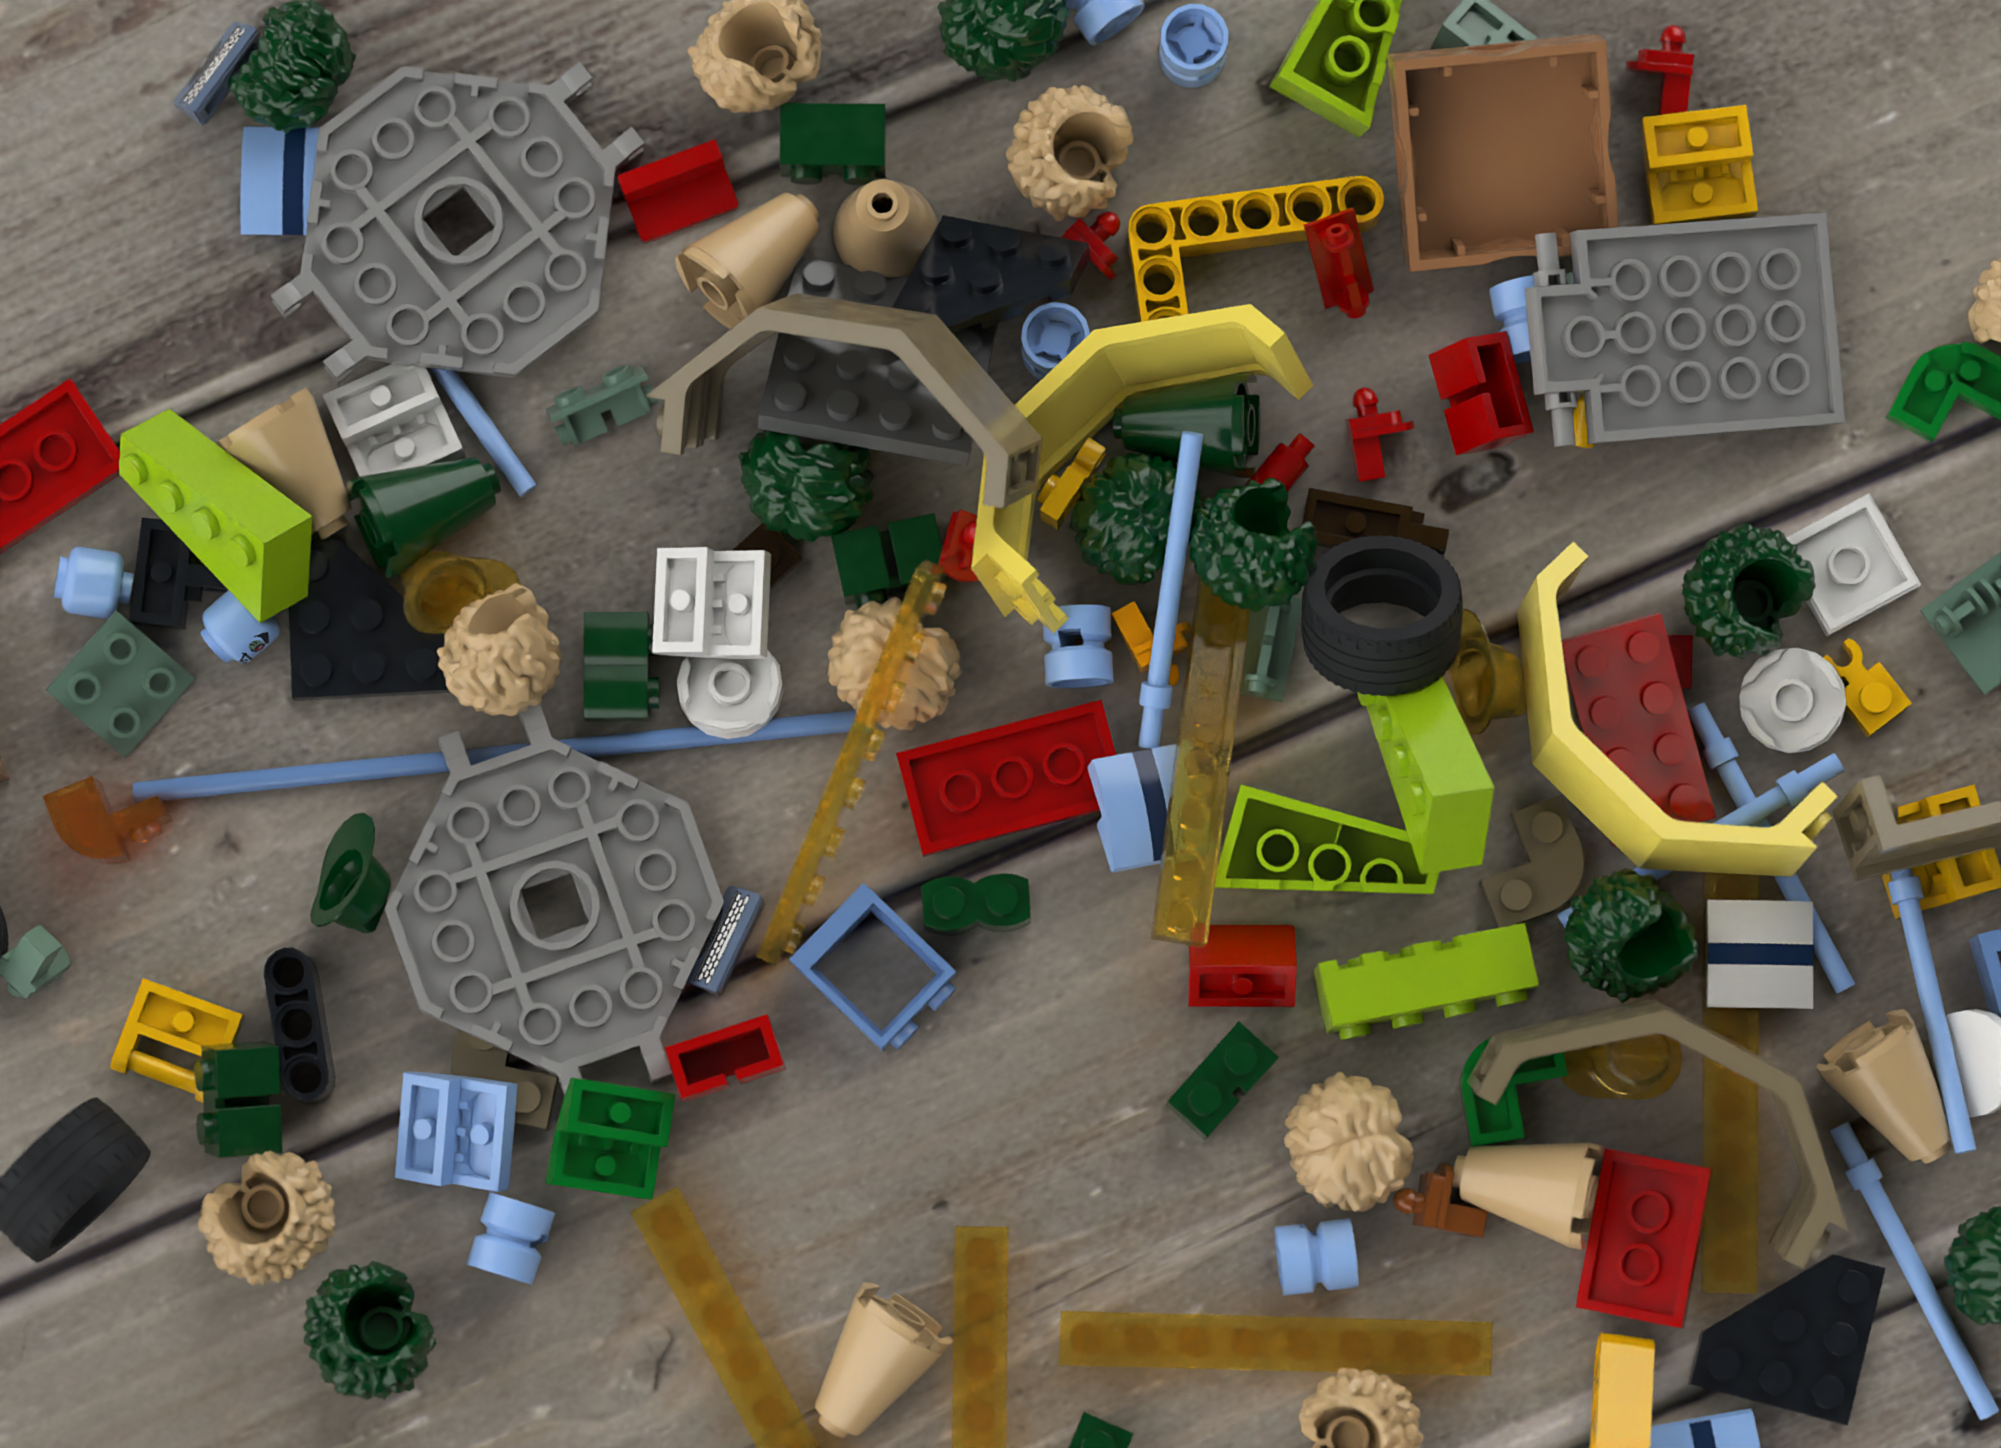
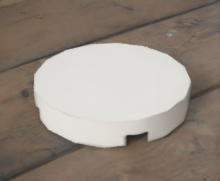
M1800 648L1774 650L1758 659L1744 676L1739 696L1741 718L1751 735L1766 747L1785 753L1811 751L1827 742L1841 725L1847 705L1844 683L1835 667L1819 654Z
M768 650L767 659L686 657L681 664L677 678L680 705L690 722L708 735L725 739L749 736L766 726L779 710L784 691L780 665Z
M1979 1009L1950 1013L1946 1016L1969 1118L1993 1114L2001 1109V1018L1995 1013ZM1927 1036V1038L1924 1041L1923 1047L1940 1091V1086L1929 1043V1038Z

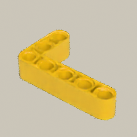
M1352 176L1152 203L1139 207L1133 212L1129 220L1127 238L1139 322L1188 314L1180 258L1307 241L1304 224L1310 222L1299 220L1293 212V207L1303 201L1314 203L1320 209L1321 217L1318 219L1346 210L1345 200L1349 196L1355 194L1363 195L1371 201L1373 210L1365 215H1356L1360 233L1369 231L1377 224L1384 205V194L1380 185L1367 176ZM1255 208L1264 211L1270 222L1264 228L1251 229L1242 222L1240 216L1246 210ZM1200 215L1208 216L1216 222L1218 228L1212 235L1199 236L1190 229L1189 222L1194 217ZM1148 222L1156 223L1164 229L1166 235L1160 242L1154 244L1146 243L1139 238L1137 234L1138 228ZM1162 273L1171 279L1173 287L1169 292L1157 295L1148 291L1144 281L1149 275Z
M1599 1333L1594 1359L1589 1448H1650L1655 1357L1654 1339Z

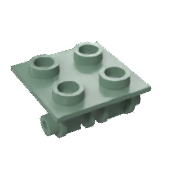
M2000 552L1920 610L1983 695L2001 683Z
M116 610L45 690L126 758L195 678Z

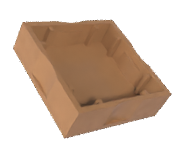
M1599 34L1388 54L1403 262L1410 272L1485 265L1495 260L1513 256L1537 257L1535 235L1542 233H1556L1558 257L1571 256L1570 232L1619 227L1616 178L1608 150L1611 104L1606 40Z

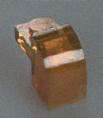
M93 776L43 795L56 832L64 843L82 856L98 863L120 864L131 861L124 842L125 840L131 838L133 844L151 840L163 833L162 825L173 821L166 801L158 795L113 813L102 783Z

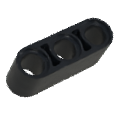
M282 948L273 952L264 965V980L275 1045L279 1046L280 1079L285 1092L290 1097L305 1104H317L325 1101L332 1094L336 1077L319 972L315 962L302 951L295 948ZM290 960L301 961L304 967L302 981L291 988L283 987L278 978L281 966ZM307 1012L313 1021L311 1033L302 1040H292L287 1032L289 1019L296 1013ZM314 1064L321 1072L320 1085L313 1092L301 1093L295 1083L296 1075L303 1066Z

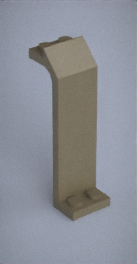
M1881 775L1860 779L1832 812L1855 882L2001 847V801L1897 825V803L1893 793L1890 790H1885Z

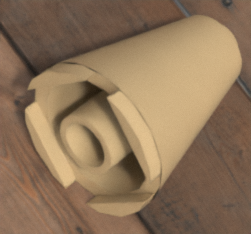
M875 180L853 191L841 204L834 221V243L843 263L852 266L860 272H878L885 278L910 276L937 227V221L928 201L914 188L891 180Z
M782 193L686 246L675 258L677 271L690 293L699 287L709 299L702 307L722 325L732 329L757 308L772 303L819 232V224L817 222L819 213L813 203L805 196Z
M307 387L291 395L290 399L284 403L276 404L217 442L222 449L312 516L311 534L317 531L323 540L349 524L344 514L353 508L314 397Z
M1893 1010L1885 1013L1889 1023L1875 1028L1871 1021H1868L1842 1037L1823 1054L1828 1065L1817 1063L1816 1069L1837 1093L1909 1161L1921 1159L1926 1164L1937 1160L1950 1149L1951 1145L1948 1141L1951 1139L1943 1099L1915 1022L1906 1010Z
M1592 1142L1471 1146L1466 1156L1458 1155L1456 1158L1452 1187L1460 1188V1199L1571 1249L1585 1250L1587 1245L1582 1234L1589 1235L1600 1178L1598 1175H1592L1595 1160L1603 1161L1604 1146L1593 1144Z
M864 1282L855 1294L815 1403L816 1410L821 1414L818 1422L826 1430L841 1438H845L848 1433L859 1436L947 1352L953 1341L950 1336L940 1339L938 1335L943 1327L926 1312L904 1297L894 1293L890 1300L887 1301L877 1296L876 1293L881 1286L874 1283Z

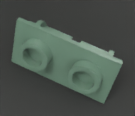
M630 364L616 367L602 375L603 383L586 391H584L582 386H576L554 397L555 405L546 408L552 423L560 419L564 422L555 427L563 446L573 442L576 447L583 442L608 432L600 413L609 409L617 426L652 412L650 407L658 404L659 401L657 398L645 397L653 391L651 384L642 388L639 383L649 379L642 365L634 369L631 368Z
M1292 597L1288 604L1269 607L1267 605L1259 612H1252L1247 609L1230 692L1278 702L1283 701L1302 607L1301 598Z

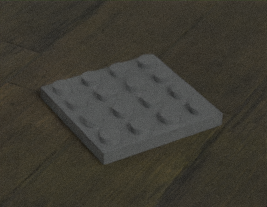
M802 257L794 268L788 296L799 293L892 308L909 276L885 278L879 272H860L850 265ZM980 323L953 333L988 374L998 324L983 329ZM779 332L758 415L757 429L968 466L973 438L894 352L883 348Z

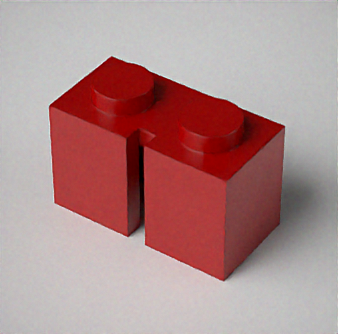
M1506 331L1467 337L1428 355L1440 400L1449 399L1451 405L1450 408L1443 411L1456 456L1497 449L1534 433Z
M768 1014L664 1047L680 1098L684 1102L731 1088L728 1077L736 1075L740 1084H744L786 1070Z

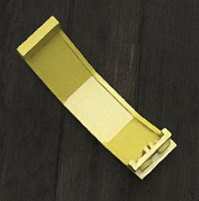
M1251 304L1095 329L1015 404V407L1042 437L1037 491L1005 508L983 505L987 469L984 454L971 567L1004 617L1015 609L1030 625L1039 620L1052 633H1055L1069 619L1053 603L1056 600L1055 597L1037 579L1039 573L1027 562L1035 499L1040 487L1052 474L1062 467L1083 446L1088 437L1092 438L1114 417L1115 408L1123 407L1124 400L1128 396L1239 372H1253L1254 375L1271 377L1299 400L1314 385L1284 331Z
M1572 542L1535 578L1517 610L1532 764L1639 869L1793 877L1818 848L1812 841L1833 818L1826 810L1838 796L1823 781L1783 821L1772 827L1763 828L1678 821L1666 815L1575 726L1571 717L1557 601L1569 590L1589 556Z

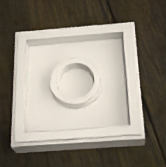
M1870 493L1787 537L1791 544L1797 545V554L1801 555L1803 560H1809L1813 566L1816 587L1813 590V596L1806 602L1826 637L1921 586L1920 581Z

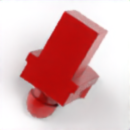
M1669 25L1661 33V50H1639L1638 61L1626 62L1627 71L1662 75L1658 115L1688 111L1691 75L1693 73L1694 54L1682 53L1683 44H1686L1684 30L1680 26Z
M1109 211L1101 213L1096 217L1097 221L1090 227L1079 218L1060 238L1089 243L1090 260L1112 281L1117 275L1110 267L1119 257L1104 242L1111 235L1114 237L1119 231L1121 225L1119 216Z
M1368 387L1359 388L1354 393L1353 408L1356 407L1357 417L1345 419L1357 482L1386 477L1378 435L1415 429L1414 421L1402 422L1400 410L1378 413L1376 403H1379L1376 393Z
M962 509L952 512L938 565L947 576L956 581L971 583L979 580L971 569L977 515Z

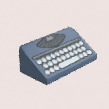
M232 23L173 102L175 107L200 125L206 124L231 91L230 87H228L230 76L238 74L241 66L249 62L251 52L259 49V38L261 36L257 29L248 24Z
M729 886L723 896L724 904L687 979L689 984L717 997L723 994L765 905L761 895L735 886Z

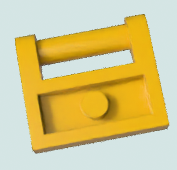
M143 978L114 1051L110 1069L125 1075L132 1071L195 1094V1100L203 1103V1091H198L196 1087L195 1071L137 1051L141 1036L149 1037L202 1057L201 1045L235 1043L245 1015Z

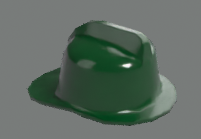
M365 813L354 814L344 821L334 834L327 848L322 864L317 895L310 913L311 923L317 927L327 926L331 922H335L362 933H371L378 926L392 884L389 873L372 855L375 842V825L373 819Z

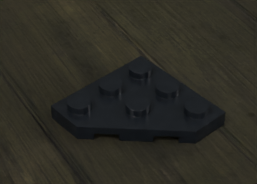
M943 215L892 308L935 314L952 333L978 323L985 329L1023 314L1022 306L1046 296L1050 298L1051 302L1072 295L1091 259L1089 243Z
M311 540L308 596L288 607L292 699L294 701L451 693L446 686L443 670L438 666L440 657L437 654V650L444 647L445 634L341 540Z
M1834 1254L1817 1262L1797 1276L1780 1284L1726 1318L1701 1331L1688 1384L1833 1423L1848 1425L1886 1268Z

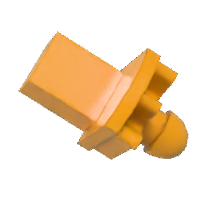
M1133 601L1111 613V620L1142 674L1149 670L1154 635L1137 604ZM1188 621L1181 622L1176 626L1172 657L1184 652L1186 647L1189 646L1184 637L1192 630ZM1171 662L1168 684L1175 686L1180 679V671L1178 665Z

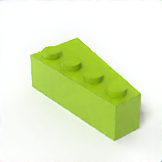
M1317 0L1269 87L1360 138L1371 126L1376 98L1387 66L1386 60L1400 17L1399 12L1402 0Z
M170 409L120 435L119 475L259 623L308 596L312 516Z
M1440 676L1439 680L1432 682L1431 685L1425 686L1423 689H1417L1415 692H1407L1402 695L1372 696L1357 692L1361 705L1367 707L1374 734L1386 765L1420 873L1426 874L1483 865L1494 785L1443 676Z
M1241 784L1212 888L1434 894L1440 871L1426 874L1420 873L1407 830Z
M1525 923L1453 937L1452 941L1447 943L1436 940L1413 944L1399 949L1400 953L1389 955V951L1362 954L1359 957L1347 960V964L1339 966L1337 959L1320 962L1313 970L1326 1034L1339 1032L1341 1041L1371 1035L1370 1025L1391 1021L1393 1030L1424 1023L1422 1014L1442 1009L1445 1018L1476 1012L1475 1002L1495 998L1497 1007L1522 1003L1529 1000L1527 991L1534 990L1539 986Z

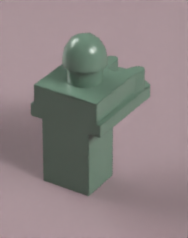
M39 924L24 934L16 947L1 956L0 975L7 981V990L10 995L16 998L24 997L27 1000L51 982L58 981L62 974L71 966V961L63 946Z

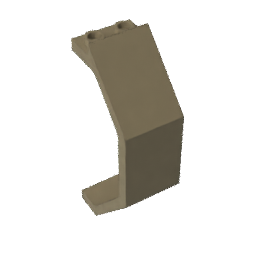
M796 293L757 308L645 396L665 400L657 417V432L659 436H662L661 452L682 455L684 454L685 447L698 448L704 445V439H719L724 379L728 369L776 332L883 348L899 356L983 450L987 462L983 505L1005 508L1037 491L1042 437L935 314Z
M1654 998L1492 1034L1467 1082L1478 1096L1495 1105L1516 1068L1527 1059L1650 1034L1667 1035L1772 1092L1800 1174L1798 1189L1772 1234L1769 1243L1775 1246V1250L1778 1253L1784 1255L1783 1258L1804 1269L1809 1258L1816 1261L1825 1249L1830 1237V1232L1825 1230L1829 1222L1848 1231L1801 1082L1779 1065Z

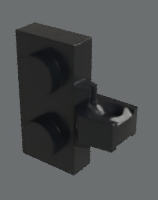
M142 518L129 621L133 625L186 629L189 601L201 602L203 591L226 593L228 589L162 519Z

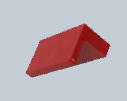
M716 139L617 175L634 224L643 243L652 242L737 210L739 207Z
M1190 925L1188 927V1007H1295L1297 957L1294 926Z

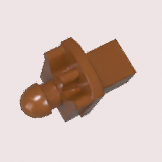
M1440 1163L1435 1172L1427 1171L1426 1175L1421 1174L1418 1192H1415L1412 1188H1403L1397 1191L1393 1197V1204L1400 1213L1406 1215L1414 1213L1413 1226L1474 1238H1483L1488 1211L1449 1203L1454 1170L1453 1166L1448 1163Z

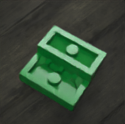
M571 1078L555 1129L545 1184L653 1200L661 1147H668L676 1094Z

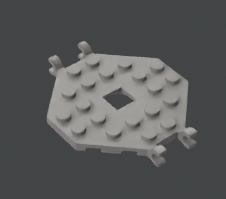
M580 62L570 68L551 85L529 82V84L498 81V78L462 73L450 75L426 72L423 68L402 66L319 128L301 272L292 281L271 294V298L273 299V305L286 320L305 305L309 298L315 295L351 341L323 361L325 370L337 385L352 375L366 360L516 378L598 315L615 171L644 153L642 147L645 143L636 131L630 127L602 150L566 105L568 102L578 99L592 88L590 83L592 77ZM464 188L494 228L461 254L454 256L450 254L423 218Z
M540 704L537 706L529 705L527 711L519 713L524 731L530 742L529 746L474 765L470 764L459 730L438 737V743L450 775L384 908L420 1011L558 1076L564 1096L571 1078L582 1079L579 1068L638 1047L650 1084L670 1077L672 1071L659 1038L724 904L689 803L670 793H664L639 781L640 779L607 763L588 757L572 749L571 746L552 738ZM571 874L588 923L544 939H538L521 891Z

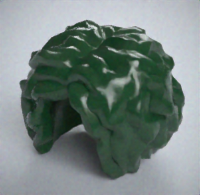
M313 0L289 1L283 3L279 9L270 7L268 13L264 14L262 18L266 27L263 30V37L259 38V49L252 51L249 62L241 66L238 74H232L228 79V87L235 93L236 101L246 111L248 117L255 122L274 127L277 131L283 130L287 134L290 130L313 125L327 114L329 107L334 102V97L338 94V86L343 85L351 76V71L354 67L353 62L356 59V55L351 51L350 43L347 40V33L338 24L333 13L330 10L324 9Z
M946 0L938 5V10L942 17L938 29L941 33L942 42L946 43L943 51L945 55L953 59L959 66H963L967 72L975 71L977 76H983L985 80L991 82L1000 79L1015 82L1017 79H1025L1031 75L1033 68L1048 61L1049 57L1058 51V42L1064 39L1063 30L1067 26L1070 12L1066 8L1065 0Z
M763 430V433H757L750 441L748 452H740L739 454L742 471L741 482L751 499L749 507L751 512L760 519L761 523H765L769 531L782 530L783 533H789L795 539H804L807 542L816 541L820 537H831V535L845 532L856 523L857 518L863 514L869 501L873 499V492L870 487L873 474L871 470L867 469L871 456L869 448L833 442L831 444H815L806 450L796 435Z
M1128 453L1125 457L1118 455L1107 462V467L1102 470V473L1094 474L1089 483L1082 485L1080 498L1076 501L1073 508L1070 527L1073 532H1077L1074 538L1080 552H1082L1081 558L1086 564L1097 567V571L1100 574L1110 572V575L1115 578L1118 584H1145L1154 579V572L1158 571L1163 565L1165 558V547L1177 472L1174 460L1163 462L1162 457H1150L1147 454L1135 455ZM1197 489L1195 491L1192 515L1202 505Z
M1267 478L1263 484H1258L1255 480H1252L1242 488L1234 486L1232 489H1219L1214 498L1208 497L1205 499L1203 508L1197 509L1192 515L1189 534V555L1191 561L1195 563V572L1206 586L1211 587L1213 595L1220 596L1222 601L1230 606H1238L1240 609H1249L1252 612H1259L1267 605L1269 607H1276L1288 604L1292 596L1298 595L1301 587L1310 580L1309 573L1317 569V563L1313 559L1316 555V547L1319 544L1314 533L1315 526L1310 521H1307L1301 526L1294 528L1291 532L1289 531L1287 524L1291 510L1287 505L1288 494L1284 484L1281 481H1276V478Z
M1746 523L1738 527L1734 526L1728 532H1721L1718 538L1710 539L1705 544L1704 550L1699 552L1695 561L1696 564L1684 574L1683 590L1681 593L1685 597L1684 610L1686 615L1689 616L1690 624L1696 626L1695 636L1698 638L1703 637L1712 648L1715 656L1720 657L1726 652L1733 657L1745 659L1751 653L1766 656L1770 648H1779L1783 634L1780 629L1779 619L1796 615L1802 608L1803 601H1808L1813 596V590L1816 587L1813 566L1809 560H1803L1802 556L1797 554V545L1791 544L1781 531L1776 530L1773 532L1771 528H1752L1750 524Z
M1628 868L1618 872L1614 871L1611 876L1603 875L1601 878L1593 879V884L1588 887L1587 892L1583 896H1575L1571 900L1570 904L1573 912L1568 917L1563 939L1569 947L1567 957L1570 960L1572 969L1577 971L1581 981H1588L1592 988L1606 991L1608 996L1619 998L1620 1002L1624 1003L1631 997L1640 998L1646 994L1654 995L1660 988H1668L1673 985L1676 980L1683 976L1684 972L1692 970V963L1698 957L1699 949L1697 940L1694 938L1695 927L1688 923V915L1672 895L1665 890H1659V887L1656 885V879L1652 875L1642 876Z
M1994 1206L1988 1212H1979L1977 1216L1969 1218L1966 1222L1958 1225L1957 1233L1959 1237L1953 1239L1950 1248H1948L1949 1254L1944 1256V1265L1949 1274L1947 1282L1950 1286L1955 1287L1953 1290L1955 1293L1953 1303L1964 1315L1970 1317L1971 1320L1979 1325H1986L1988 1322L2001 1324V1206Z
M371 1261L369 1265L362 1266L361 1268L356 1264L350 1265L346 1270L337 1269L330 1272L328 1279L323 1280L316 1290L317 1296L306 1300L307 1309L304 1311L307 1320L302 1326L306 1332L304 1342L307 1346L311 1347L310 1358L316 1360L317 1364H319L322 1371L320 1375L325 1383L335 1385L334 1389L336 1392L343 1393L344 1396H359L365 1400H369L373 1396L384 1400L391 1392L402 1393L403 1391L414 1389V1379L421 1376L429 1365L427 1355L437 1344L436 1339L432 1337L434 1328L429 1322L428 1317L411 1311L415 1292L412 1285L406 1282V1275L377 1261Z

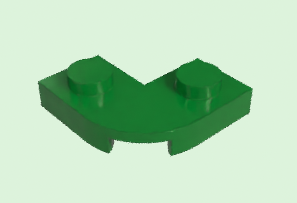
M1965 341L1961 344H1946L1933 348L1924 353L1912 366L1885 418L1930 442H1933L1956 398L2001 420V356L1982 346Z
M1491 1037L1483 1041L1472 1051L1464 1064L1460 1079L1461 1099L1470 1147L1525 1138L1516 1085L1567 1077L1568 1072L1564 1052L1534 1057L1522 1062L1514 1071L1495 1105L1478 1096L1467 1082Z

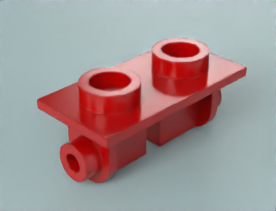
M1352 207L1304 224L1324 308L1328 309L1337 305L1340 311L1346 313L1348 318L1357 319L1364 316L1367 311L1366 308L1370 304L1368 294L1373 293L1374 288L1354 208Z

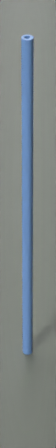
M856 710L772 718L766 726L753 734L732 739L711 736L696 726L561 739L558 741L571 746L572 749L588 757L594 758L873 730L874 725H871L868 721V716L860 717L856 714ZM530 743L465 750L470 764L474 765L529 746ZM431 752L133 782V797L135 803L444 773L449 772L442 752Z

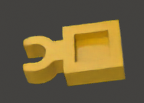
M1088 437L1070 467L1066 468L1061 478L1052 474L1037 498V501L1043 504L1039 509L1042 521L1056 530L1060 529L1076 501L1080 498L1082 485L1088 483L1106 457V448Z
M1848 638L1841 644L1844 651L1849 655V664L1847 666H1837L1828 654L1823 658L1835 667L1841 680L1846 685L1845 696L1847 705L1845 710L1864 735L1869 737L1912 703L1880 662L1866 670L1862 665L1863 654L1860 646L1854 640Z

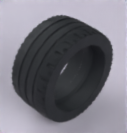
M1378 535L1374 537H1358V539L1342 542L1340 545L1333 546L1332 549H1328L1325 551V554L1319 556L1318 560H1316L1317 569L1309 573L1310 580L1304 585L1301 632L1306 656L1309 658L1310 664H1313V668L1319 671L1321 676H1324L1326 680L1333 682L1336 686L1339 685L1343 689H1348L1352 692H1359L1364 695L1370 694L1372 696H1396V694L1402 695L1407 692H1415L1417 689H1423L1425 686L1431 685L1432 682L1439 680V677L1443 676L1446 670L1450 669L1451 664H1453L1461 639L1463 597L1458 574L1455 573L1454 567L1450 565L1448 560H1445L1442 554H1438L1436 550H1432L1429 546L1422 545L1418 541L1414 542L1411 539H1403V537ZM1389 603L1407 607L1424 616V618L1403 627L1375 628L1356 624L1340 615V613L1361 604Z
M98 1097L83 1102L44 1132L0 1177V1231L8 1236V1239L34 1262L38 1263L49 1258L86 1229L120 1196L148 1162L151 1151L140 1136H137L136 1132L128 1124H125V1121Z

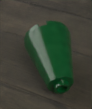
M1239 372L1128 396L1124 400L1123 407L1115 408L1113 417L1114 437L1122 439L1126 450L1150 456H1160L1162 459L1178 462L1182 432L1203 434L1199 468L1238 478H1251L1256 467H1246L1248 454L1258 455L1260 398L1259 395H1249L1247 383H1257L1256 376L1253 372Z
M476 457L358 476L347 482L349 500L352 501L359 498L362 507L360 514L354 516L357 527L378 568L387 565L385 576L388 579L400 575L496 505L495 494L501 492L500 483L493 467L489 463L482 465Z

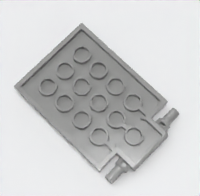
M1826 213L1576 230L1569 233L1574 284L1567 285L1565 269L1559 268L1556 233L1535 235L1538 271L1533 272L1534 287L1525 289L1534 395H1544L1546 411L1551 410L1554 447L1576 445L1572 408H1577L1576 392L1584 391L1588 444L1845 423Z

